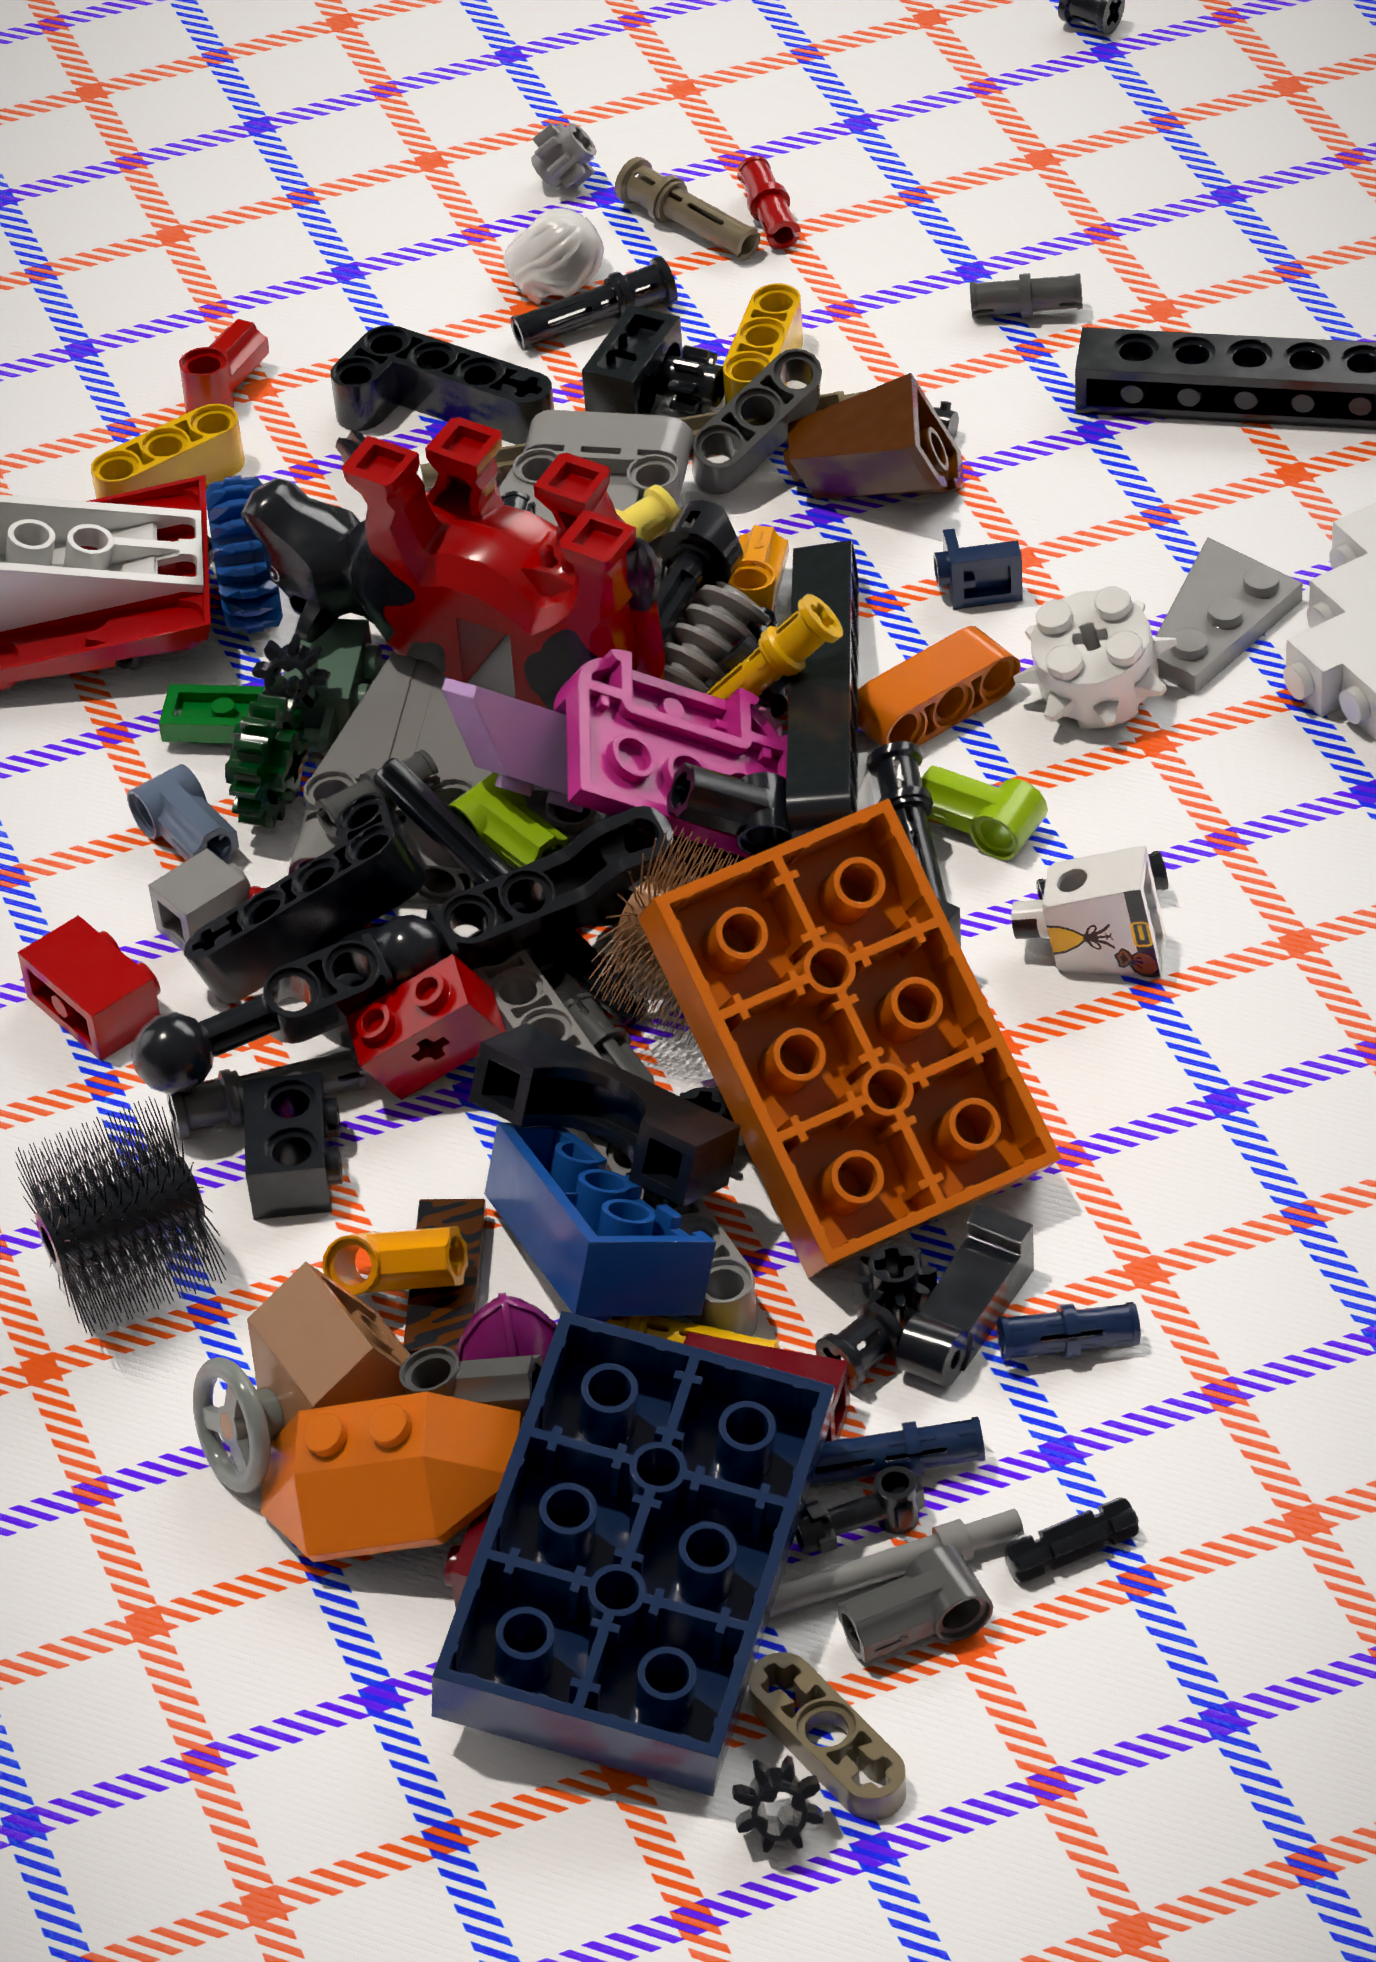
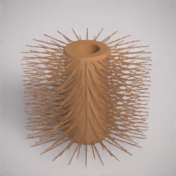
M677 825L661 859V850L668 829L666 830L650 876L649 873L656 844L655 838L645 882L642 883L644 853L642 854L640 885L637 888H634L631 872H629L633 894L628 902L617 894L626 903V906L621 915L606 918L620 917L618 926L597 941L617 929V933L613 934V936H616L597 954L592 962L617 937L618 940L589 977L590 979L604 960L613 953L590 990L591 992L601 975L603 977L607 972L596 996L598 995L611 968L617 961L612 975L601 990L602 992L607 985L601 999L603 1000L613 975L618 972L614 983L604 999L605 1001L613 988L612 996L614 989L617 987L609 1004L610 1006L623 979L625 980L626 974L630 970L624 986L613 1002L615 1003L621 993L617 1004L619 1005L624 990L630 984L617 1009L619 1010L627 993L632 988L634 980L640 973L635 987L626 999V1001L628 999L629 1001L624 1012H626L638 985H641L627 1011L628 1014L635 1000L637 1003L640 999L632 1018L646 993V999L636 1015L639 1014L643 1007L640 1015L642 1016L647 1001L652 998L641 1020L642 1022L651 1006V1010L647 1014L649 1015L652 1011L648 1021L649 1024L659 999L664 997L650 1023L651 1025L657 1014L658 1019L662 1013L655 1029H657L667 1007L670 1009L672 998L675 995L672 991L667 1004L662 1009L672 989L669 983L666 986V976L658 959H656L657 957L638 916L653 898L685 885L686 881L688 884L691 880L700 879L708 865V870L704 876L709 875L708 872L721 850L720 848L713 860L714 852L712 859L707 864L716 845L715 843L703 867V860L709 852L708 850L705 854L707 844L700 862L695 865L708 840L706 839L696 858L697 852L700 849L699 847L695 853L701 838L699 837L691 858L685 866L686 863L684 862L698 837L689 850L690 840L688 849L683 854L693 833L691 832L679 857L680 849L688 837L686 836L681 844L685 833L683 828L674 846L673 839L668 857L660 870ZM682 832H683V835H682V837H681V840H680V843H679L678 848H677V850H676V853H675L674 857L672 858V860L670 861L669 865L667 866L669 857H670L671 853L673 852V850H674V848H675V846H676V844H677V842H678V840H679V838H680V836H681V834H682ZM723 848V850H722V852H721V854H720V856H719V859H718V861H717V863H716V865H715V868H714V870H713L712 873H714V872L717 870V868H718V870H719V869H720V870L722 869V867L724 866V864H725V862H726V860H727V858H728V856H729V854H730L731 851H729L728 855L726 856V858H725V860H724V862H723V864H722V866H721V868H720V865H721V862L723 861V858H722V860L720 861V863H719V860H720L721 855H722V853H723V851H724V848ZM678 854L676 864L672 868L676 855ZM685 855L683 862L681 863L680 867L676 872V867L678 863ZM730 855V858H729V860H728V863H727L726 867H728V864H729V862H730V859H731V856H732V855ZM658 859H659V865H658V868H657V870H656V873H655V875H654V877H653V874H654V871H655V868H656V865H657V862H658ZM693 860L692 867H691L689 873L687 874V876L684 878V876H685V874H686V872H687V869H688V867H689V864H690L691 861ZM700 865H701L700 874H699V876L696 878V875H697V873H698L699 867H700ZM617 952V954H616V956H615V958H614L612 964H611V965L608 967V969L604 972V970L606 969V967L608 966V964H609L610 961L612 960L613 956H614L615 953ZM626 966V970H625L623 976L621 977V979H620L619 982L617 983V980H618V978H619L621 972L623 971L624 967ZM634 973L632 980L628 983L629 979ZM649 978V982H648V984H647L645 990H644V991L642 992V994L640 995V992H641V990H642L644 984L646 983L647 979ZM651 983H652L651 989H650L649 994H648V996H647L649 986H650ZM656 985H657L656 991H655V992L652 994V996L649 998V996L651 995V993L653 992L654 988H655ZM663 985L659 997L654 1004L656 994L659 991L660 987ZM674 998L671 1009L669 1010V1012L667 1013L666 1017L660 1025L661 1027L664 1021L666 1020L665 1025L663 1027L665 1028L671 1011L674 1012L664 1034L666 1033L670 1023L674 1018V1022L671 1025L672 1027L675 1023L671 1035L673 1034L677 1022L682 1014L681 1010L679 1015L677 1016L678 1009L680 1007L679 1004H677V1006L673 1009L674 1005L677 1002L676 998ZM685 1017L682 1019V1021H681L679 1027L677 1028V1030H676V1032H675V1034H674V1036H673V1037H675V1035H676L677 1031L679 1030L680 1026H681V1029H680V1031H681V1030H682V1027L686 1024V1026H685V1028H684V1030H683V1032H682V1034H681V1036H680V1038H679V1041H680V1039H681V1037H682V1035H683V1033H684V1031H685V1029H686V1027H687V1025H688L687 1021L684 1023ZM690 1028L688 1029L687 1033L685 1034L684 1039H685L686 1035L688 1034V1037H687V1040H688L689 1035H690V1033H691V1029H690ZM693 1035L691 1036V1038H690V1040H689L687 1046H688L689 1043L691 1042V1040H692V1038H693Z

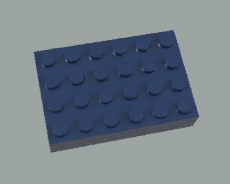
M562 1311L432 1675L431 1716L714 1797L749 1685L748 1682L760 1650L827 1436L835 1385Z

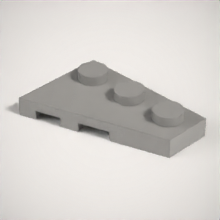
M1207 537L1155 636L1176 638L1177 641L1176 646L1156 656L1159 677L1195 695L1302 601L1303 582Z

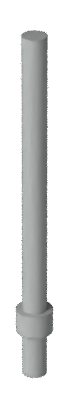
M1013 1508L964 1524L959 1518L932 1527V1535L782 1583L779 1586L770 1618L903 1575L916 1557L933 1547L952 1545L960 1550L966 1561L972 1560L974 1558L973 1551L1023 1536L1024 1528L1020 1515Z

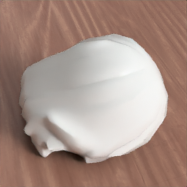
M554 208L539 214L527 229L516 233L513 241L505 249L503 262L510 279L521 289V293L539 305L549 295H563L567 298L577 292L582 286L587 285L602 264L605 248L596 227L587 217L574 210Z

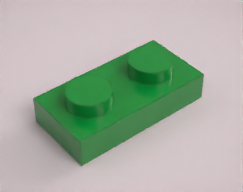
M169 684L159 720L162 742L233 744V731L236 725L240 723L241 717L248 718L250 701L257 702L258 694H262L265 686Z

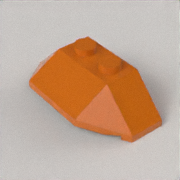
M432 1392L300 1410L270 1443V1463L266 1478L263 1481L260 1513L312 1562L442 1545L481 1515L495 1500L524 1415L520 1411Z

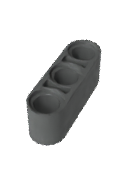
M796 348L785 350L776 356L698 431L693 443L692 475L694 482L700 489L710 494L720 495L729 493L737 488L788 439V423L816 411L820 399L822 368L820 361L814 354ZM789 381H800L807 386L793 389L784 384ZM758 417L765 419L768 423L754 426L747 423L746 420ZM721 454L730 458V460L724 463H714L706 458L710 455Z

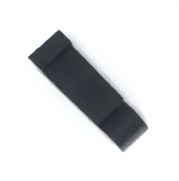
M980 1204L976 1206L967 1221V1237L920 1312L910 1318L902 1332L896 1353L898 1369L945 1388L953 1384L962 1371L964 1372L997 1325V1318L1003 1316L1033 1272V1224Z

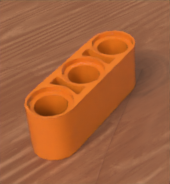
M967 626L861 686L859 688L858 728L880 746L898 741L913 742L920 746L1006 696L1016 684L1013 676L1021 671L1020 661L978 627Z

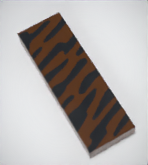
M419 1199L416 1229L458 1226L460 1234L467 1244L468 1267L466 1268L464 1284L409 1289L403 1346L410 1354L430 1346H446L456 1353L465 1327L472 1316L478 1312L487 1222L485 1199Z

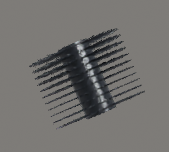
M149 1096L148 1098L159 1127L145 1100L155 1125L154 1128L146 1107H144L151 1130L149 1129L138 1101L148 1130L147 1133L137 1107L133 1102L145 1131L144 1134L133 1110H131L138 1125L139 1131L137 1130L128 1108L137 1139L122 1106L133 1137L119 1110L128 1132L127 1135L120 1117H118L124 1138L121 1135L113 1111L112 1115L120 1138L109 1113H107L118 1142L106 1120L112 1139L110 1138L102 1118L109 1141L108 1144L97 1116L96 1118L106 1145L95 1121L93 1122L101 1138L100 1143L92 1127L97 1146L94 1143L88 1124L85 1122L95 1151L84 1125L81 1123L93 1152H91L82 1131L80 1130L85 1147L81 1143L77 1129H75L84 1157L71 1127L70 1129L79 1153L69 1131H67L74 1146L73 1151L66 1137L71 1154L69 1156L62 1135L59 1132L68 1159L55 1133L66 1162L56 1141L54 1140V1143L57 1147L58 1155L54 1152L51 1140L49 1139L56 1160L55 1163L45 1137L44 1140L54 1166L42 1141L41 1143L49 1159L45 1158L39 1148L44 1167L34 1142L33 1145L40 1165L29 1143L40 1173L29 1150L31 1164L28 1163L24 1150L23 1153L30 1174L19 1147L18 1151L26 1172L15 1151L27 1182L16 1161L15 1163L31 1196L19 1177L18 1179L37 1211L36 1213L23 1196L35 1214L36 1222L32 1219L30 1220L38 1228L42 1240L39 1244L44 1245L50 1259L49 1268H51L52 1264L58 1274L60 1290V1276H62L70 1307L67 1293L68 1288L78 1323L80 1324L75 1304L85 1332L87 1333L81 1312L91 1336L93 1335L85 1314L94 1333L96 1332L86 1309L94 1324H97L92 1310L94 1308L103 1330L95 1305L107 1330L97 1302L107 1323L109 1324L105 1315V1309L113 1323L105 1296L117 1326L119 1324L109 1298L120 1322H122L113 1302L115 1300L120 1312L123 1313L118 1299L120 1298L129 1320L121 1297L122 1294L133 1320L123 1291L133 1312L135 1313L131 1304V1298L139 1312L132 1291L133 1288L143 1315H145L135 1287L148 1312L139 1292L140 1287L147 1303H149L144 1289L146 1287L155 1309L146 1281L157 1307L160 1309L148 1278L160 1303L161 1299L157 1293L156 1285L161 1292L163 1301L165 1299L157 1275L168 1302L171 1304L160 1274L172 1300L174 1301L165 1281L166 1276L172 1291L175 1292L169 1274L173 1279L179 1298H181L171 1268L182 1294L186 1298L173 1265L186 1292H188L181 1276L182 1272L189 1291H191L182 1265L183 1262L194 1292L197 1294L186 1264L200 1291L190 1267L191 1264L200 1282L201 1280L195 1267V1263L197 1264L205 1288H207L197 1261L198 1258L209 1286L212 1288L200 1260L201 1257L212 1281H214L207 1267L206 1257L216 1281L207 1250L221 1284L222 1280L210 1249L224 1280H226L211 1244L226 1271L227 1269L208 1231L222 1254H225L204 1218H206L219 1236L220 1234L205 1215V1208L212 1213L213 1211L203 1203L199 1189L204 1187L197 1186L192 1174L194 1162H192L191 1168H189L184 1160L183 1139L182 1157L179 1155L173 1121L171 1120L176 1146L175 1150L163 1106L161 1107L169 1137L156 1100L154 1098L162 1126ZM127 1139H128V1141H129V1143H130V1145H131L132 1151H131L130 1148H129ZM115 1142H116V1144H117V1146H118V1149H119L121 1155L119 1154V1152H118V1150H117V1148H116ZM100 1147H101V1149H102V1151H103V1153H104L105 1159H104L103 1156H102ZM88 1150H89V1152H90V1154H91V1156H92V1159H93V1161H94V1164H93V1162H92V1160H91V1158H90V1156H89ZM73 1155H74V1157H75V1159H76V1161H77L78 1168H77V1166H76V1164H75ZM61 1158H62V1160H63V1162H64V1165H65V1167H66V1169H67V1172H66V1170H65V1168H64V1166H63V1164H62ZM46 1163H47V1165H48V1167H49V1169H50L51 1176H50V1174H49V1172H48ZM34 1166H35L36 1171H37V1173H38V1175H39V1177H40V1180H39V1178L37 1177V1175H36V1173H35ZM161 1260L165 1266L166 1272L162 1266ZM146 1266H147V1268H148V1270H149V1272H150V1274H151L152 1280H151L150 1275H149V1273H148V1271H147V1269H146ZM136 1273H137V1275L139 1276L141 1285H140V1283H139V1281H138V1279H137ZM121 1279H122V1281H123V1283H124V1285H125V1287H126L127 1293H126V1291H125V1289H124V1286H123V1284H122V1282H121ZM111 1286H112V1288L114 1289V1292H115L117 1301H116V1299H115V1297H114V1295H113V1292H112V1290H111ZM100 1290H101L103 1299H104V1301H105V1304H104V1302H103V1300H102V1298H101ZM95 1291L97 1292V1294H98V1296H99V1298H100V1300H101L102 1306H101V1304H100V1302H99V1300H98V1297H97ZM86 1299H87V1301H88V1303H89L91 1312H90V1310H89V1308H88V1306H87V1304H86Z

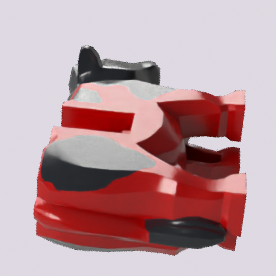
M457 417L451 418L425 448L426 459L439 473L435 485L429 492H425V485L417 474L420 465L419 453L375 437L367 436L341 467L346 482L362 495L367 504L366 518L362 522L359 521L352 511L310 498L293 482L275 478L254 489L241 512L243 521L263 545L269 579L278 585L289 597L292 609L300 616L296 626V634H299L302 641L313 643L334 624L339 616L353 613L363 616L374 624L396 654L431 662L447 678L467 683L506 634L510 636L515 699L554 711V702L558 691L583 664L596 658H603L611 649L632 652V670L664 680L665 653L657 606L661 566L653 549L646 540L641 539V537L636 538V527L627 524L616 513L613 502L607 492L610 483V469L608 466L567 452L559 454L533 485L534 497L552 512L558 524L555 526L530 511L503 504L496 482L498 473L496 454L502 447L501 431Z

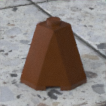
M912 373L903 375L788 423L789 448L783 452L786 467L795 481L803 480L814 499L952 493L964 488L961 451Z

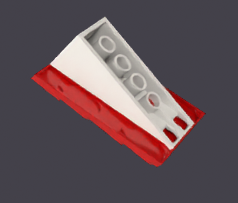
M205 475L89 501L0 495V690L11 688L18 681L115 667L116 660L189 650L197 647L202 641L209 640L211 615Z

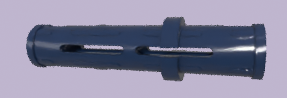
M975 1416L967 1420L917 1427L916 1421L901 1423L902 1430L824 1442L811 1487L876 1477L881 1470L890 1466L905 1467L912 1471L915 1477L924 1476V1469L977 1460L978 1462L986 1461L979 1417Z

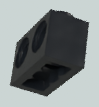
M629 305L581 370L585 411L653 415L665 398V396L661 395L659 389L663 364L670 355L682 357L683 346L680 316Z
M321 1072L243 1080L245 1175L253 1219L332 1212L331 1185L343 1184V1170L340 1146H330L329 1137L341 1136V1123L337 1097L325 1099Z

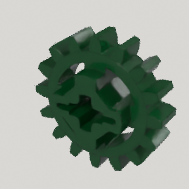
M258 694L257 702L250 701L248 718L241 717L240 723L236 725L233 731L232 749L229 760L225 764L226 783L231 784L229 795L236 796L232 806V813L239 814V823L275 828L277 820L283 821L285 817V804H292L301 791V777L304 764L309 756L308 740L302 739L304 728L298 727L302 712L300 709H295V699Z

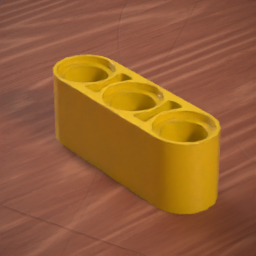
M772 283L760 287L751 296L723 364L725 405L776 356L785 350L802 349L801 295L793 286L783 283Z
M208 404L100 454L91 463V476L96 499L201 475L206 476L207 489L212 482L223 481L225 477L234 476L245 465L238 414L235 409L228 405Z

